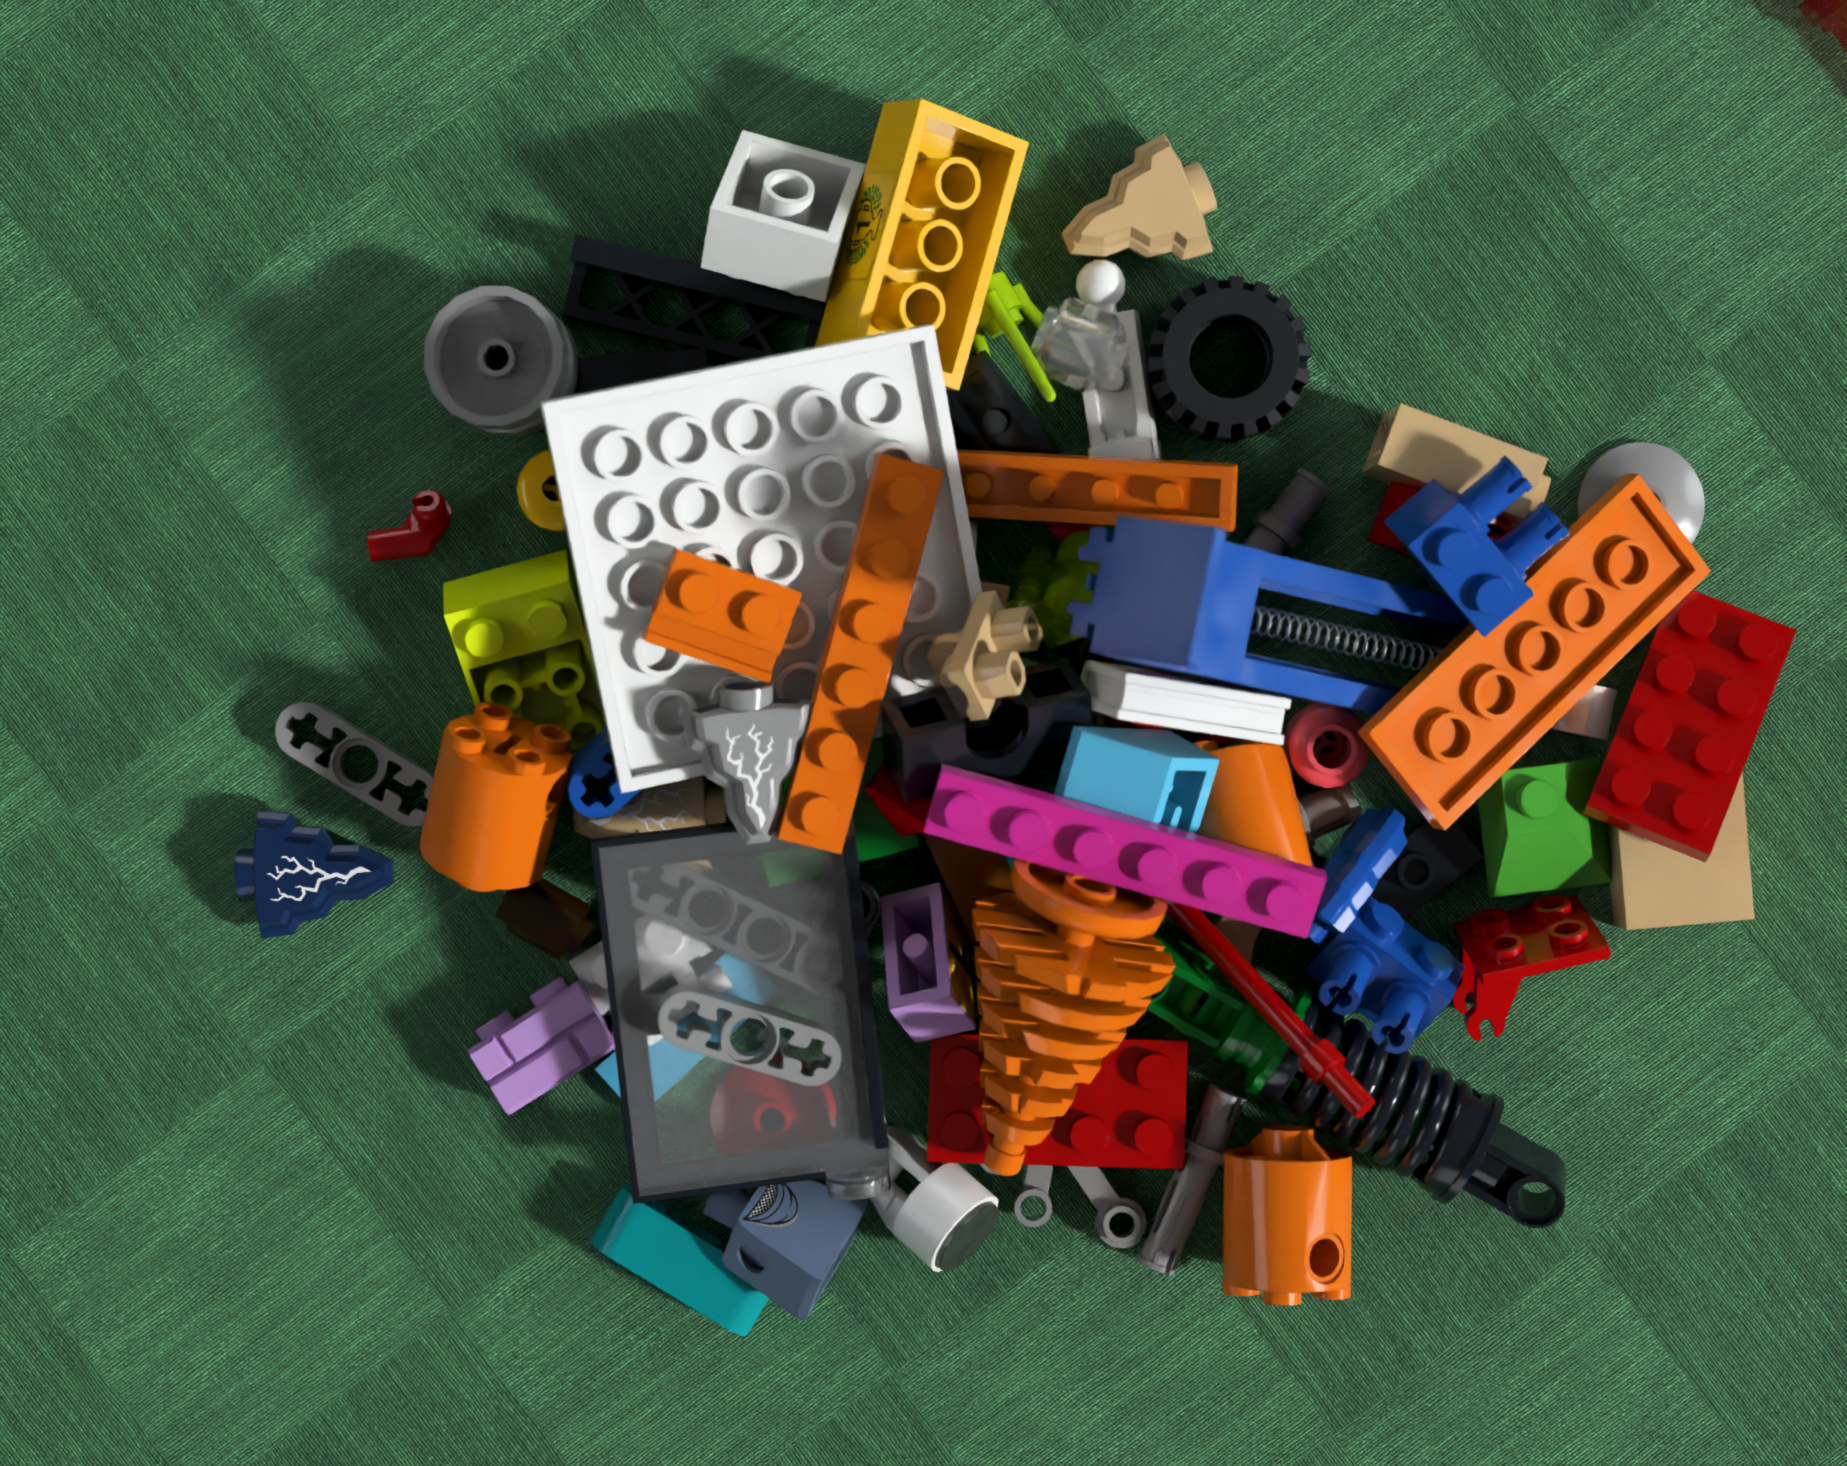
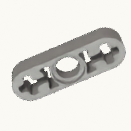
M295 703L281 712L275 725V737L279 747L287 755L398 823L406 826L423 825L426 809L416 808L409 814L403 809L406 798L397 791L387 788L383 799L375 795L374 791L388 779L392 762H394L402 770L393 778L409 787L415 786L419 781H423L427 785L424 796L429 800L434 773L318 703ZM312 714L318 718L315 724L316 731L330 740L336 739L338 729L347 734V737L333 749L329 766L320 761V758L329 751L328 749L316 742H306L302 747L295 743L298 732L291 727L294 719L307 720ZM357 745L370 748L378 759L376 774L371 780L364 783L355 782L350 779L343 767L346 753Z
M679 984L668 989L662 995L657 1005L656 1016L662 1036L671 1045L804 1086H818L828 1082L835 1076L841 1064V1050L835 1035L825 1025L693 984ZM687 1001L696 1002L699 1016L717 1022V1009L727 1010L719 1024V1041L717 1043L708 1041L712 1036L711 1027L697 1022H691L686 1031L677 1030L676 1018L669 1014L672 1009L683 1010ZM746 1018H754L761 1021L768 1031L765 1043L759 1049L751 1052L738 1050L730 1041V1033L734 1025ZM779 1028L789 1029L785 1034L788 1044L797 1047L807 1048L811 1039H819L820 1048L827 1055L824 1061L814 1060L809 1069L802 1068V1062L797 1053L781 1048L780 1061L771 1060L778 1049Z

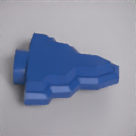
M1366 808L1339 840L1313 865V867L1325 870L1327 876L1307 940L1318 948L1322 946L1332 933L1341 934L1355 919L1357 911L1374 891L1379 879L1408 841L1403 831L1405 817L1396 809L1389 808L1378 811Z

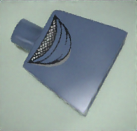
M805 1180L758 1187L753 1196L741 1189L712 1193L703 1214L733 1229L722 1257L725 1267L789 1313L805 1322L851 1247L869 1202L821 1183Z

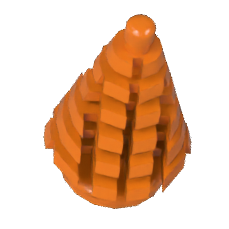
M1016 859L1010 873V880L1015 894L1003 892L975 901L976 909L972 908V927L976 941L980 942V946H974L977 978H981L982 982L977 983L978 1015H983V1019H980L979 1048L980 1051L984 1052L980 1078L981 1087L985 1088V1094L987 1095L984 1096L981 1105L982 1123H986V1129L994 1134V1137L988 1142L984 1163L995 1174L1014 1176L1021 1170L1026 1155L1025 1145H1037L1043 1142L1053 1129L1055 1119H1049L1048 1117H1063L1074 1101L1078 1086H1074L1075 1082L1091 1083L1101 1068V1058L1106 1057L1112 1050L1115 1051L1127 1034L1126 1027L1134 1025L1147 1010V1006L1151 1002L1150 995L1160 992L1174 975L1171 973L1176 965L1171 953L1163 952L1165 946L1151 935L1156 932L1165 917L1168 908L1165 899Z

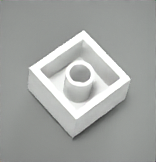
M742 130L710 207L700 268L725 274L735 279H743L786 291L796 296H804L826 302L835 277L866 164Z

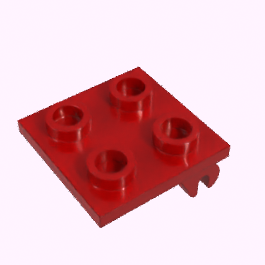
M1548 895L1535 900L1531 906L1509 911L1501 909L1479 911L1473 914L1469 920L1453 923L1454 934L1460 943V963L1466 967L1453 996L1452 1003L1458 1012L1465 1014V1028L1474 1040L1480 1041L1482 1039L1480 1022L1484 1019L1490 1020L1493 1034L1495 1037H1499L1505 1028V1019L1522 978L1611 958L1610 946L1576 895L1570 897ZM1470 992H1474L1473 1006L1467 1010L1465 996Z

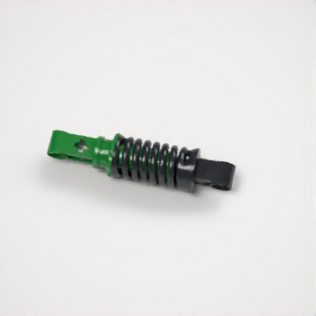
M1158 927L1156 932L1151 934L1165 946L1163 952L1171 953L1176 967L1171 973L1174 975L1160 992L1150 995L1151 1002L1147 1006V1010L1166 1020L1181 1033L1195 1039H1200L1214 1047L1212 1054L1221 1060L1226 1061L1228 1058H1233V1061L1238 1064L1242 1063L1248 1069L1244 1083V1089L1252 1095L1258 1094L1272 1103H1279L1286 1107L1289 1113L1297 1117L1304 1116L1313 1104L1309 1113V1122L1312 1126L1324 1128L1334 1117L1330 1126V1134L1333 1138L1343 1141L1348 1139L1353 1133L1351 1139L1352 1148L1359 1153H1366L1374 1146L1372 1157L1380 1165H1388L1397 1156L1394 1164L1396 1174L1401 1177H1408L1412 1174L1411 1179L1419 1183L1421 1188L1432 1194L1433 1199L1442 1204L1450 1202L1463 1189L1526 1227L1544 1228L1554 1224L1562 1216L1566 1198V1167L1564 1162L1555 1152L1536 1144L1500 1123L1504 1109V1099L1495 1093H1480L1471 1088L1470 1083L1464 1079H1455L1453 1081L1450 1071L1441 1067L1432 1068L1427 1058L1421 1055L1410 1056L1409 1050L1399 1054L1387 1052L1384 1050L1388 1041L1387 1037L1378 1046L1371 1036L1372 1031H1367L1364 1022L1354 1018L1344 1022V1015L1331 1011L1333 1006H1328L1323 1010L1325 1005L1319 1001L1312 990L1302 985L1288 999L1281 997V999L1319 1040L1327 1038L1346 1059L1343 1066L1376 1101L1374 1106L1364 1116L1356 1119L1324 1083L1316 1085L1298 1066L1300 1057L1206 954L1173 937L1162 928ZM1425 1157L1428 1158L1425 1164L1423 1165L1422 1162L1425 1159ZM1529 1182H1541L1551 1189L1542 1193H1534L1526 1190L1523 1185Z

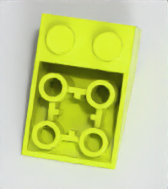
M567 549L443 583L444 618L475 706L480 702H496L510 708L513 711V717L528 720L538 725L554 724L565 728L572 736L569 747L572 757L606 727L576 577Z

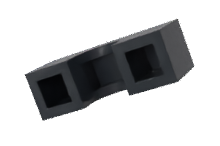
M1068 658L1025 667L1026 681L1021 695L1004 697L1000 706L990 714L988 719L964 722L944 687L881 701L884 765L904 801L931 798L942 764L999 780L1043 768L1061 766L1073 726L1091 727V694Z

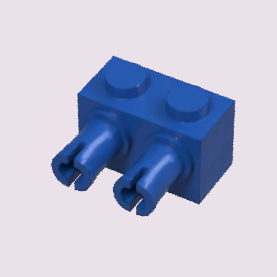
M1505 455L1461 495L1456 491L1450 494L1435 479H1432L1383 521L1454 608L1483 637L1535 595L1524 581L1527 577L1524 571L1551 547L1570 534L1566 527L1559 523L1560 520L1550 508L1541 502L1537 505L1536 509L1498 541L1494 537L1489 539L1486 535L1490 531L1487 525L1515 500L1533 488L1529 481L1522 477L1521 471Z
M1369 896L1357 911L1355 919L1343 933H1332L1320 948L1316 946L1305 968V972L1322 984L1319 989V998L1325 1006L1335 997L1336 1002L1331 1011L1336 1014L1347 1015L1358 1010L1374 1022L1371 1033L1374 1042L1379 1046L1387 1036L1388 1041L1384 1050L1389 1053L1399 1054L1407 1051L1419 1034L1452 1001L1466 966L1457 961L1445 946L1429 940L1406 923L1391 906L1379 903Z

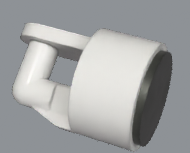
M886 1126L889 1148H886L885 1151H887L888 1166L885 1164L870 1166L861 1180V1189L874 1204L886 1227L934 1272L954 1269L969 1258L989 1235L998 1217V1199L958 1163L927 1162V1148L904 1130L894 1126ZM903 1168L921 1182L910 1195L894 1182Z

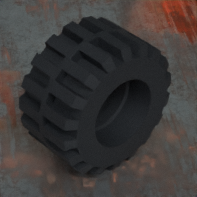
M1229 276L1227 280L1217 281L1216 277L1206 279L1200 285L1192 289L1188 287L1166 307L1149 336L1148 348L1145 351L1148 370L1147 377L1150 389L1157 399L1155 405L1162 415L1167 414L1175 421L1173 426L1183 433L1189 431L1198 435L1197 439L1207 442L1221 440L1224 441V444L1239 442L1249 437L1254 438L1282 420L1301 398L1299 396L1300 392L1307 384L1310 370H1307V361L1312 356L1310 342L1305 343L1303 331L1307 328L1301 316L1294 317L1289 309L1292 303L1283 294L1277 298L1268 291L1271 286L1257 281L1255 284L1244 282V277ZM1215 324H1231L1243 328L1256 339L1263 353L1264 371L1260 381L1250 392L1236 398H1223L1211 394L1197 382L1190 368L1189 355L1194 340L1203 330Z

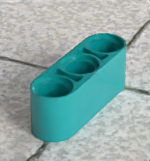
M622 1185L589 1239L596 1249L613 1261L720 1326L741 1336L748 1335L770 1299L725 1267L722 1257L727 1243L658 1201L633 1204L632 1190L627 1185Z

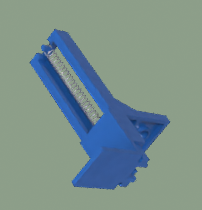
M1117 516L1115 530L1091 527L1088 547L1080 546L1078 552L1080 560L1096 564L1094 574L1088 573L1085 590L1090 591L1088 603L1071 601L1066 612L1074 615L1070 634L1093 639L1090 652L1114 658L1113 663L1240 685L1374 715L1402 687L1246 653L1249 633L1255 634L1258 631L1260 636L1268 634L1271 639L1277 636L1279 640L1283 641L1287 638L1290 643L1297 641L1299 645H1304L1305 643L1309 647L1316 645L1318 649L1326 648L1329 652L1335 649L1338 654L1345 652L1346 655L1351 656L1354 654L1357 658L1364 656L1366 660L1373 658L1375 662L1382 660L1384 664L1392 663L1395 667L1401 664L1402 668L1410 667L1413 671L1422 670L1424 653L1427 650L1431 654L1428 659L1429 663L1433 659V655L1436 652L1439 653L1444 648L1419 644L1416 641L1410 642L1407 639L1401 640L1398 637L1373 633L1369 630L1363 631L1360 628L1354 629L1351 626L1345 627L1342 624L1335 625L1333 622H1325L1321 619L1316 620L1312 617L1306 618L1303 615L1287 613L1283 610L1277 611L1274 608L1267 609L1264 606H1257L1255 603L1258 588L1458 635L1470 624L1444 595L1225 541V529L1214 526ZM1255 611H1258L1257 628L1252 631L1250 628L1253 614ZM1265 613H1268L1267 630L1265 633H1261L1262 617ZM1277 615L1279 623L1276 634L1271 635L1269 630L1272 619ZM1287 617L1289 624L1286 636L1280 637L1281 623ZM1294 620H1297L1296 638L1291 640L1289 638L1291 624ZM1304 622H1307L1308 629L1305 641L1301 642L1298 638L1301 626ZM1316 624L1318 631L1315 636V642L1310 644L1308 639L1311 627ZM1326 626L1325 644L1319 646L1320 630ZM1335 628L1337 635L1334 647L1328 648L1330 632ZM1342 631H1345L1344 649L1339 651L1337 649L1339 635ZM1355 633L1356 639L1353 651L1349 653L1346 650L1349 636ZM1364 635L1363 653L1358 655L1356 653L1359 643L1358 639ZM1373 637L1375 643L1372 648V656L1367 657L1365 653L1368 648V640ZM1382 639L1384 646L1381 658L1376 659L1377 643ZM1392 641L1394 647L1390 655L1391 660L1385 661L1387 644ZM1401 643L1403 649L1400 654V662L1394 663L1396 647ZM1411 646L1412 652L1409 657V664L1405 666L1402 663L1406 654L1405 649ZM1420 648L1422 653L1418 660V667L1414 668L1412 663L1415 657V650Z

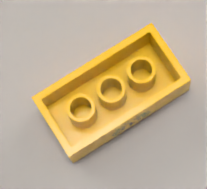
M924 99L884 102L815 346L928 323L933 324L945 389L959 391L1029 142Z

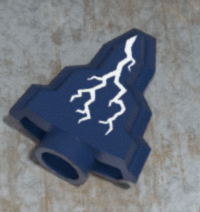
M258 811L253 849H239L235 860L237 897L239 901H255L261 939L296 934L302 921L325 918L337 901L364 899L394 882L393 859L364 845L336 844L324 828L299 826L292 813Z

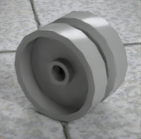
M479 286L455 296L436 314L424 340L423 368L433 395L452 415L495 436L523 437L545 428L540 401L574 395L579 384L580 354L571 330L552 310L544 306L535 297L510 286ZM498 357L508 360L504 368L495 370V363Z

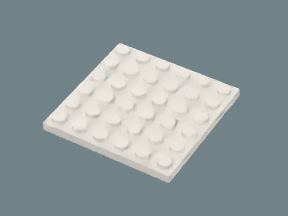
M928 323L540 401L616 778L621 793L704 776L700 752L686 746L680 713L719 704L718 688L722 685L760 681L649 643L642 638L644 629L647 628L653 611L652 607L674 546L798 589L802 593L780 656H777L771 673L773 675L770 683L773 684V698L810 700L877 452L945 470L883 701L944 687L938 681L939 676L933 672L928 664L927 655L930 646L937 636L945 633H956L964 628L977 593L982 592L933 324ZM957 685L952 688L944 687L962 719L968 718L966 713L968 701L961 688ZM996 698L991 712H994L1002 703L1001 698ZM881 709L873 738L883 736Z

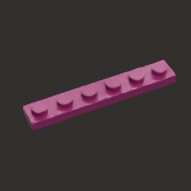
M946 764L941 765L923 833L1305 939L1308 937L1327 880L1325 870Z

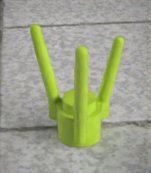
M1005 272L995 273L990 279L972 343L975 354L986 350L990 355L984 330L988 332L991 339L1005 334L1045 401L1053 402L1056 398V393L1017 327L1024 320L1019 310L1079 373L1076 350L1032 303L1021 283L1012 286Z

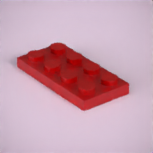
M1694 590L1685 596L1657 626L1583 814L1706 863L1714 847L1797 630Z
M961 1032L930 1040L927 1162L985 1164L984 1155L988 1142L994 1137V1134L986 1129V1123H982L981 1105L984 1096L987 1095L985 1094V1088L981 1087L980 1069L984 1061V1052L980 1051L979 1033ZM1124 1037L1115 1051L1112 1050L1106 1057L1101 1058V1068L1090 1084L1075 1082L1074 1086H1078L1074 1101L1063 1117H1048L1049 1119H1055L1053 1129L1042 1143L1025 1145L1026 1155L1022 1165L1184 1169L1188 1040L1186 1038Z

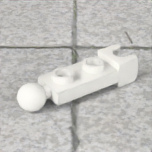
M1094 260L1087 263L1080 270L1076 279V290L1079 299L1092 309L1093 317L1072 320L1091 447L1088 448L1089 456L1163 460L1161 441L1157 440L1139 311L1132 309L1117 312L1116 304L1120 301L1125 291L1126 281L1123 272L1115 263L1109 260Z

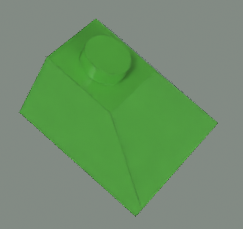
M1599 756L1511 766L1478 798L1489 897L1612 882L1607 823L1583 814L1601 769Z

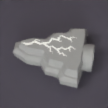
M763 681L725 684L718 688L719 704L680 713L686 746L700 752L705 776L723 787L725 812L745 844L766 843L770 841L783 810L782 783L795 771L800 743L807 732L813 700L773 698V684Z

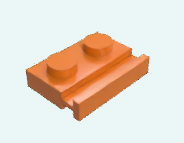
M674 546L652 607L653 611L647 628L644 629L642 638L649 643L770 683L773 675L771 673L777 656H780L802 593L798 589Z

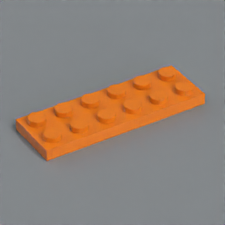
M1625 474L1568 529L1570 534L1566 538L1561 539L1524 571L1527 575L1524 581L1535 595L1485 637L1471 624L1465 627L1357 731L1433 828L1445 831L1711 572L1640 474Z

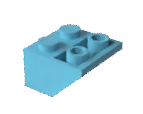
M1073 726L1054 795L1197 834L1220 759L1170 730Z

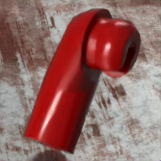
M435 490L421 491L413 498L414 507L401 527L368 531L367 543L371 561L378 562L420 557L431 553L451 522V506L444 496Z

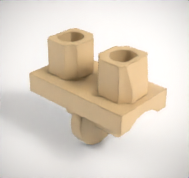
M996 591L979 592L964 628L956 633L939 635L932 641L927 655L928 664L933 672L939 676L938 681L941 685L947 688L957 685L964 692L968 701L966 713L970 721L988 719L996 698L1021 695L1026 676L1025 666L1018 653L1038 650L1043 637L1042 628L1030 606L1004 609Z

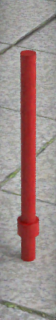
M1165 900L1168 905L1166 912L1300 1057L1298 1066L1316 1085L1324 1083L1356 1119L1364 1116L1374 1106L1376 1101L1343 1066L1346 1059L1327 1038L1319 1040L1200 909Z

